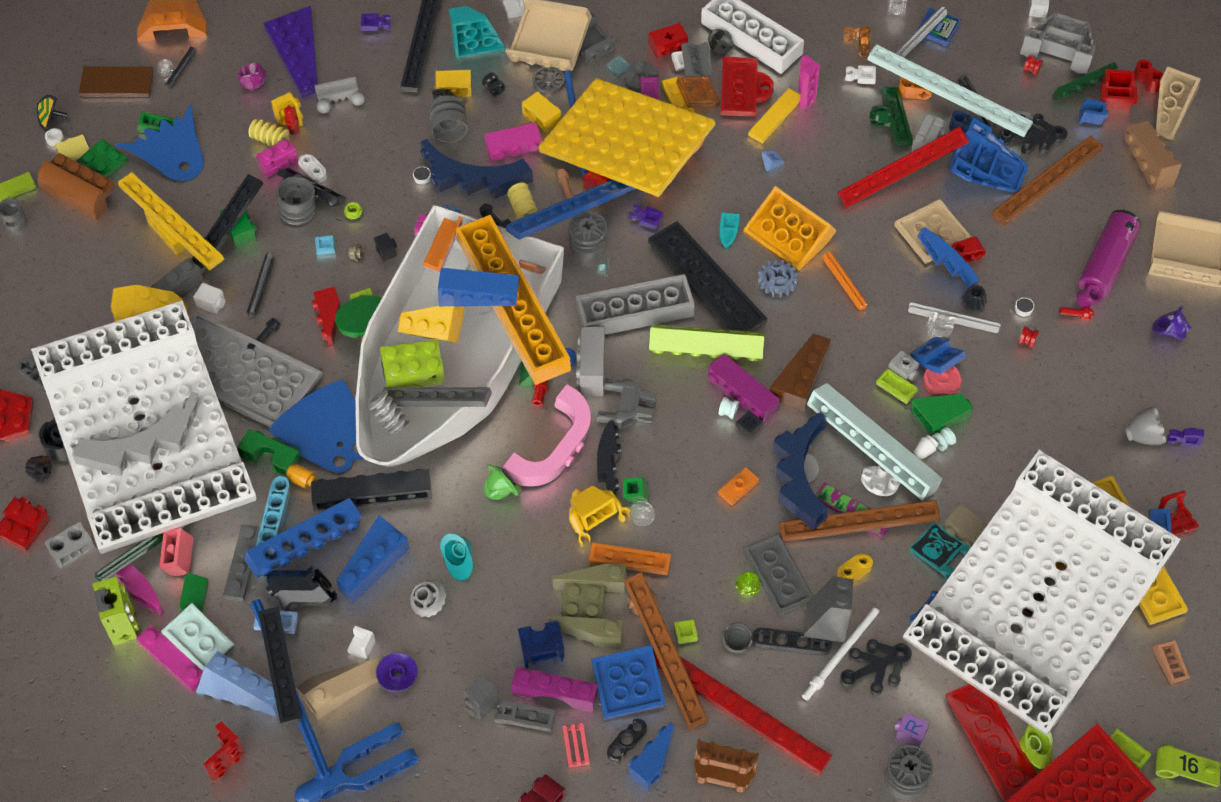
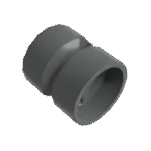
M7 198L0 202V217L5 229L11 232L22 230L27 224V218L20 201L15 198Z

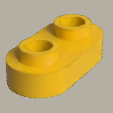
M865 553L857 554L838 568L837 577L854 579L853 583H855L871 571L873 566L872 558ZM849 571L851 574L847 575L844 572Z

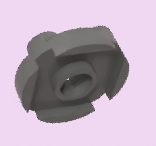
M636 60L634 64H631L625 70L627 88L641 93L639 76L658 77L659 81V70L650 63Z

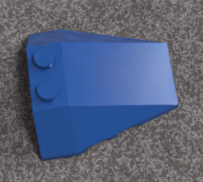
M973 117L964 131L969 142L954 150L948 164L949 170L966 181L1017 193L1020 190L1029 165L1013 150L1010 151L1003 144L1004 141L1001 138L998 139L991 132L992 129L988 125Z

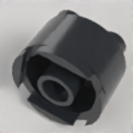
M54 417V420L46 421L40 428V442L49 458L55 461H69Z

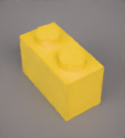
M471 70L436 71V90L444 88L446 93L452 92L453 96L458 98L472 97Z
M538 91L522 102V114L533 123L536 122L537 127L544 133L553 129L561 120V110L559 107L554 106L546 96H542Z

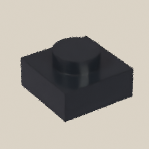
M749 410L736 421V426L748 437H751L763 426V421Z

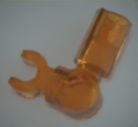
M868 26L856 29L844 28V34H848L844 35V41L849 42L856 39V41H859V56L868 57L871 47V28Z

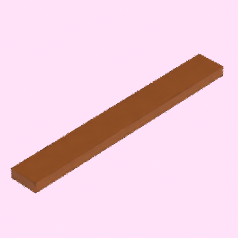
M1089 136L993 210L992 216L1003 225H1007L1102 151L1103 145Z
M937 500L828 515V519L815 530H812L800 519L779 522L783 542L938 521L940 520V512Z
M640 572L624 579L625 586L689 730L709 722L643 573Z

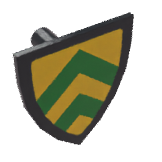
M45 95L37 103L38 122L40 127L46 132L51 117L67 119V113L54 109L57 98L52 95Z

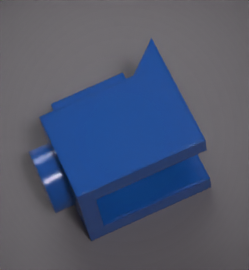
M1085 98L1079 110V124L1087 122L1101 125L1108 116L1106 102Z

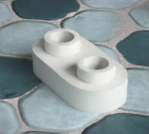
M305 154L299 158V168L306 177L318 183H323L326 180V169L313 155Z

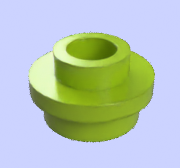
M356 202L348 203L344 209L345 216L349 219H357L363 212L362 207Z

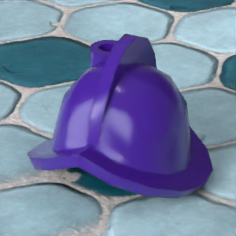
M1180 305L1176 311L1169 312L1156 319L1152 330L1158 334L1183 340L1186 338V331L1192 327L1181 311L1183 305Z

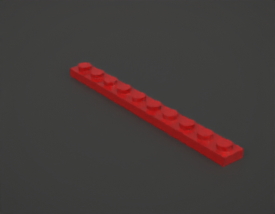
M653 650L657 668L663 671L660 662L656 656V653ZM680 656L698 695L816 773H822L832 758L831 754Z

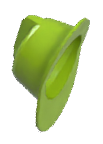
M1029 724L1026 731L1020 737V747L1034 766L1044 769L1052 762L1053 738L1051 732L1046 736Z

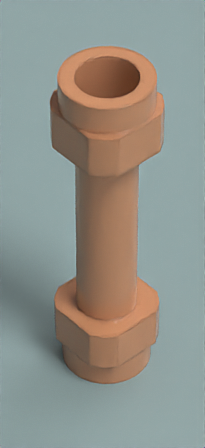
M559 169L556 175L558 182L562 184L565 199L575 196L572 195L568 183V172L566 169Z

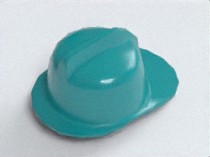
M457 534L445 535L440 542V549L446 567L454 579L465 580L471 575L473 570L472 544L467 538Z

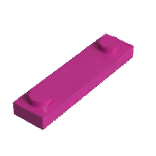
M150 625L136 638L142 647L192 692L198 688L203 671L156 628Z

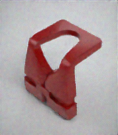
M1185 490L1163 496L1158 506V509H1164L1170 499L1177 498L1178 512L1176 515L1170 513L1171 532L1175 536L1183 534V531L1187 533L1197 530L1199 527L1197 521L1192 518V514L1183 504L1186 496Z

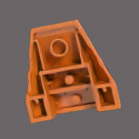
M149 0L138 25L137 40L138 42L155 40V31L187 28L189 37L206 36V20L196 0Z

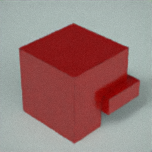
M1105 70L1100 87L1101 101L1106 102V109L1130 111L1131 105L1137 104L1138 94L1137 86H1134V71Z

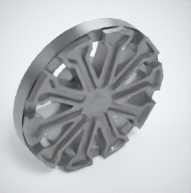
M543 66L533 74V86L539 92L551 94L560 91L564 87L565 75L558 68H546Z

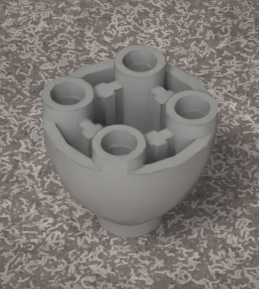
M1156 406L1139 412L1129 425L1124 426L1128 441L1133 440L1150 446L1166 443L1162 423H1160Z

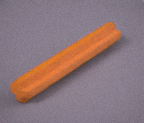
M832 252L825 253L823 260L858 310L866 309L868 303Z

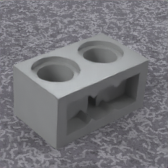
M81 522L70 525L66 530L51 536L44 542L59 568L95 549L90 536Z

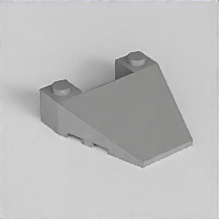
M1055 12L1047 17L1043 23L1039 22L1035 28L1031 27L1028 29L1020 54L1027 58L1029 55H1033L1037 59L1040 52L1072 61L1071 70L1079 74H1087L1096 47L1093 46L1094 39L1091 37L1092 31L1088 21Z

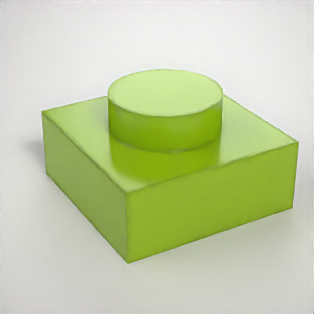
M694 619L674 623L678 645L698 641Z

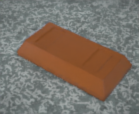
M519 260L520 268L539 274L546 271V267Z

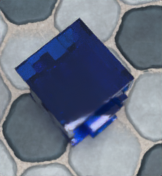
M558 621L545 623V628L541 631H534L531 626L518 628L519 644L525 668H529L528 663H533L534 665L536 662L551 659L554 661L557 657H560L561 662L565 661L564 644Z

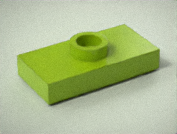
M888 368L876 380V385L905 404L910 402L919 389Z
M1118 728L1110 736L1139 770L1152 755Z

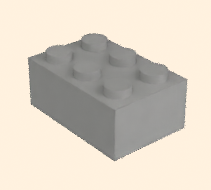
M582 327L577 341V388H580L582 396H603L605 327Z

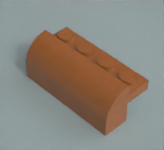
M58 153L50 162L45 160L38 173V183L42 191L96 220L108 208L105 200L106 197L117 187L114 181L61 153Z

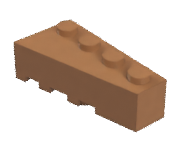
M1149 121L1129 125L1124 138L1132 149L1133 156L1139 162L1141 171L1146 175L1148 184L1151 185L1154 191L1174 186L1182 163L1179 160H1174L1175 154L1172 151H1167L1166 143L1164 140H1159V134Z

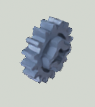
M774 259L772 264L767 261V266L762 265L761 270L758 272L760 289H765L766 294L772 292V297L775 294L782 297V293L789 295V290L794 291L798 283V273H795L796 268H790L791 263L784 264V260L778 263Z

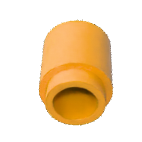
M292 464L286 473V478L290 482L305 489L311 487V481H317L316 472L300 464Z

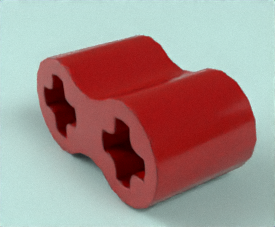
M1145 59L1139 60L1134 71L1135 81L1142 83L1150 93L1159 92L1160 81L1164 74L1154 69L1150 61Z

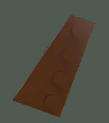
M813 333L769 388V391L780 399L779 403L805 411L828 356L831 339Z

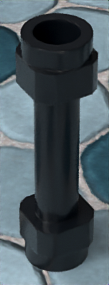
M271 318L265 324L266 328L255 340L263 343L272 331L276 332L281 324L275 318ZM249 343L246 349L253 350L256 345Z

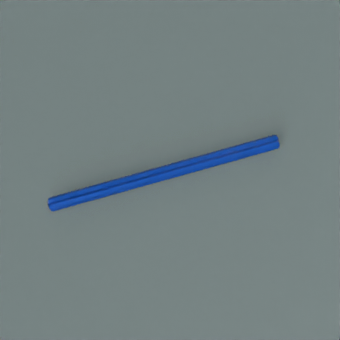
M257 599L252 601L250 605L262 632L258 611L265 609L261 600ZM296 689L302 722H298L318 775L321 780L329 778L331 773Z

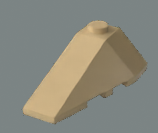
M1167 66L1160 81L1156 132L1160 137L1173 140L1200 87L1201 78Z
M376 657L311 677L297 686L296 689L316 718L320 720L378 681L376 669L380 661Z

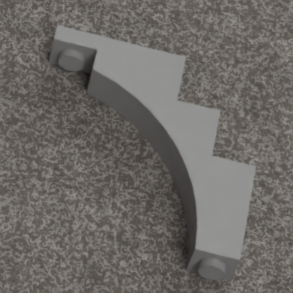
M191 392L189 398L184 400L183 408L173 406L160 421L135 435L104 441L80 438L72 449L75 463L121 476L128 459L151 464L157 448L181 453L201 403L199 394Z

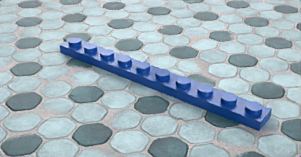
M610 180L507 224L506 231L520 240L636 188Z

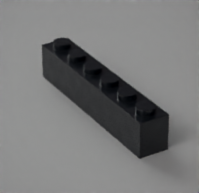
M429 469L311 481L314 512L327 510L348 498L351 499L355 507L432 499Z

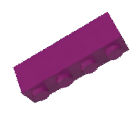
M726 354L720 356L708 367V379L710 382L717 384L727 396H731L739 401L740 407H744L748 411L750 410L763 423L779 409L780 399Z

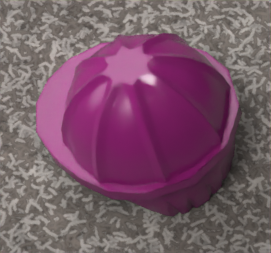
M258 62L247 64L240 68L237 81L249 90L260 88L265 82L266 70Z

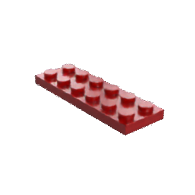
M971 684L946 693L945 698L1000 798L1003 802H1006L1037 775L1026 754L1022 751L1019 741L996 701Z

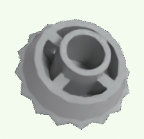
M435 580L420 582L411 593V609L414 610L415 614L420 615L421 618L424 616L429 618L431 615H436L445 604L447 596L445 588Z

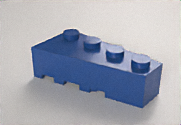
M441 268L438 283L439 307L516 306L519 275Z
M378 515L337 578L336 582L339 591L354 603L410 549L408 538Z

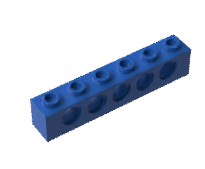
M348 498L246 551L244 559L256 578L266 577L274 569L289 565L291 560L297 557L299 559L303 558L314 548L318 550L326 542L339 539L343 533L356 530L360 526L362 515L351 499ZM335 520H341L343 523H336ZM319 528H322V529H324L326 532H320V531H318V529H319ZM301 537H306L309 541H303ZM289 546L292 550H285L283 547ZM272 555L275 559H268L266 556Z

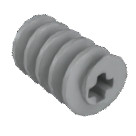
M384 390L371 399L372 405L369 407V410L377 409L374 416L381 415L378 421H386L383 428L390 427L391 429L388 431L390 435L402 430L410 421L406 420V415L401 414L402 410L397 408V404L392 402L393 398L387 396L388 392Z

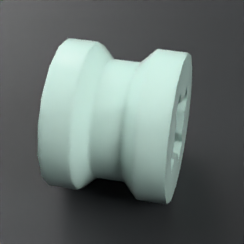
M723 397L718 415H727L730 419H734L739 401H730L727 397Z
M948 427L941 429L940 433L932 435V438L938 443L937 449L940 451H944L948 445L952 446L956 443V437Z

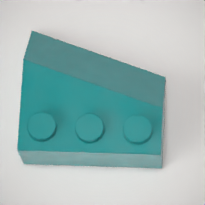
M467 6L449 9L452 45L456 59L506 50L505 45L486 15Z

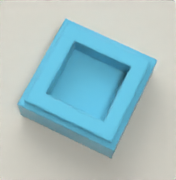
M333 235L315 237L317 256L335 253Z

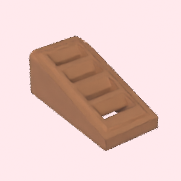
M1175 639L1152 647L1154 655L1170 685L1190 679ZM1169 649L1170 653L1165 654L1163 650ZM1171 656L1174 659L1172 661H1167V658ZM1176 664L1178 666L1177 668L1170 669V665ZM1178 671L1181 672L1182 675L1176 677L1172 674Z

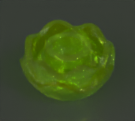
M743 572L737 577L735 586L741 594L750 596L758 592L761 581L755 573Z

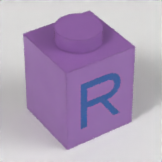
M906 713L903 719L899 718L894 730H897L896 739L908 745L920 747L927 733L929 723Z

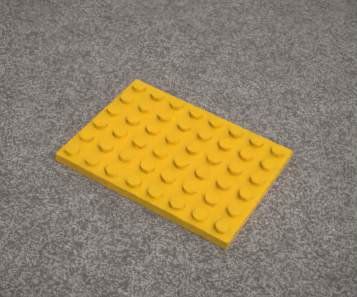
M595 78L538 148L541 153L659 197L713 129L715 120Z

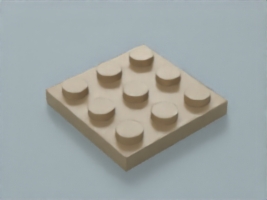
M940 199L895 221L894 224L925 264L933 259L917 237L922 228H927L951 247L953 243L971 237Z

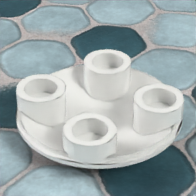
M880 465L867 467L861 474V481L865 488L876 495H893L900 485V482Z

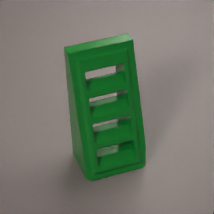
M141 111L137 132L145 133L144 129H151L160 133L159 123L162 120L174 126L175 119Z

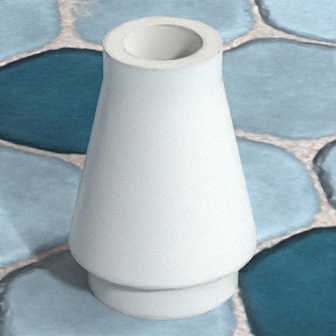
M927 435L921 438L912 453L920 460H923L936 451L938 443L931 436Z

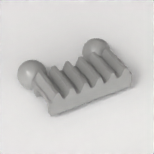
M356 77L315 85L318 98L317 110L323 114L330 111V104L333 100L337 103L338 99L344 101L347 97L356 106L362 105L365 101L364 95L359 92Z

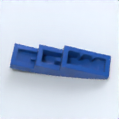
M922 228L917 237L935 264L938 266L943 263L953 278L958 275L961 277L967 288L977 285L980 279L957 251L927 228Z

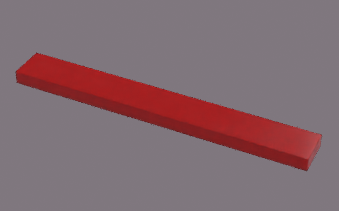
M958 127L838 191L837 195L844 207L848 208L966 145L969 141L961 127Z

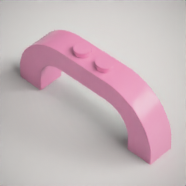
M566 384L556 397L555 407L570 417L573 426L552 454L543 461H527L513 453L502 469V472L511 482L522 486H539L549 483L557 478L566 466L570 467L574 461V455L582 451L590 427L591 413L587 401L576 389Z

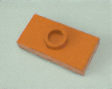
M745 467L718 490V494L728 504L733 506L759 484L760 479Z

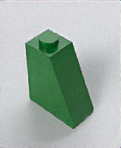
M962 394L915 398L912 400L910 410L932 437L935 433H940L941 429L945 427L951 429L969 419L973 407L971 402L965 399Z

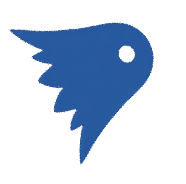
M192 104L185 112L182 121L178 116L175 117L174 126L162 120L160 123V133L155 130L144 129L147 140L134 138L137 144H114L135 154L168 178L176 181H187L195 178L202 171L204 165L203 155L194 128ZM181 162H188L190 168L183 171L179 168V164Z

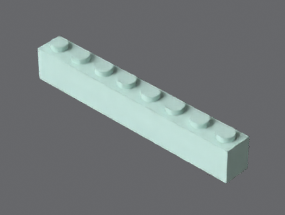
M828 383L813 390L807 405L816 413L821 412L824 414L828 423L923 501L937 491L943 480L942 477Z

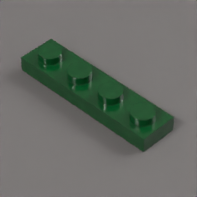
M1113 62L1062 85L1055 90L1052 97L1055 101L1065 100L1075 92L1077 94L1081 93L1088 86L1094 87L1103 80L1106 69L1117 70L1118 66Z

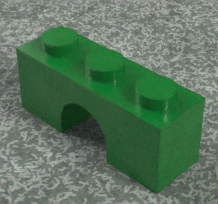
M248 429L237 446L239 456L257 464L262 456L272 455L273 458L270 463L273 472L286 477L287 470L292 464H300L302 461L299 450L296 447L284 445L278 439L266 437L260 431Z

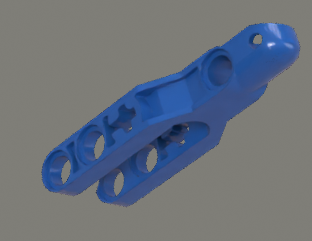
M400 723L391 724L343 749L335 765L329 767L331 776L321 780L319 775L316 774L311 780L296 789L294 794L296 802H321L344 790L365 791L415 765L419 761V757L414 749H408L355 777H349L343 773L347 766L371 754L370 752L384 745H390L389 742L405 733Z

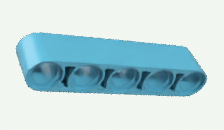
M278 476L271 483L256 545L283 532L292 490L286 477ZM272 555L266 556L268 559H275Z

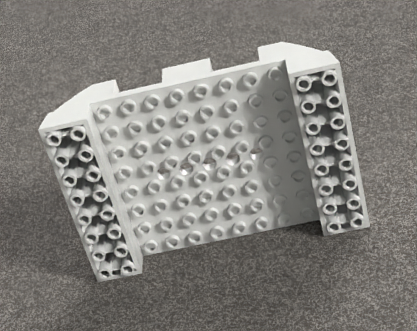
M183 301L31 349L100 554L256 501V494L245 465L241 461L197 345L194 330ZM191 392L199 394L201 403L181 453L157 448L151 464L128 459L121 476L75 463L72 449L80 438L104 441L135 435L160 421L173 406L183 408L184 400L189 398ZM132 398L139 399L137 404L132 405L129 403ZM138 414L145 415V418L143 420H135V417ZM156 463L163 464L159 470L152 469Z
M1038 450L1017 479L1014 490L930 605L926 604L903 635V639L1047 736L1064 714L1091 671L1095 669L1115 640L1133 610L1146 595L1181 539ZM1055 563H1064L1066 565V569L1058 570L1055 566ZM1047 577L1054 579L1055 585H1046L1044 579ZM1033 594H1042L1044 600L1041 602L1036 601L1033 598ZM1030 609L1033 612V616L1030 618L1025 617L1022 614V610ZM1014 624L1019 625L1022 632H1012L1011 626Z

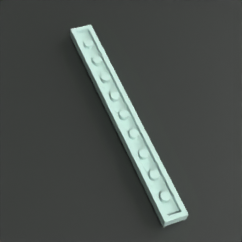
M877 44L868 56L867 60L1022 137H1025L1033 121Z

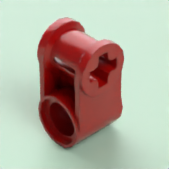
M972 236L952 244V248L967 263L979 260L986 254V250L977 236Z

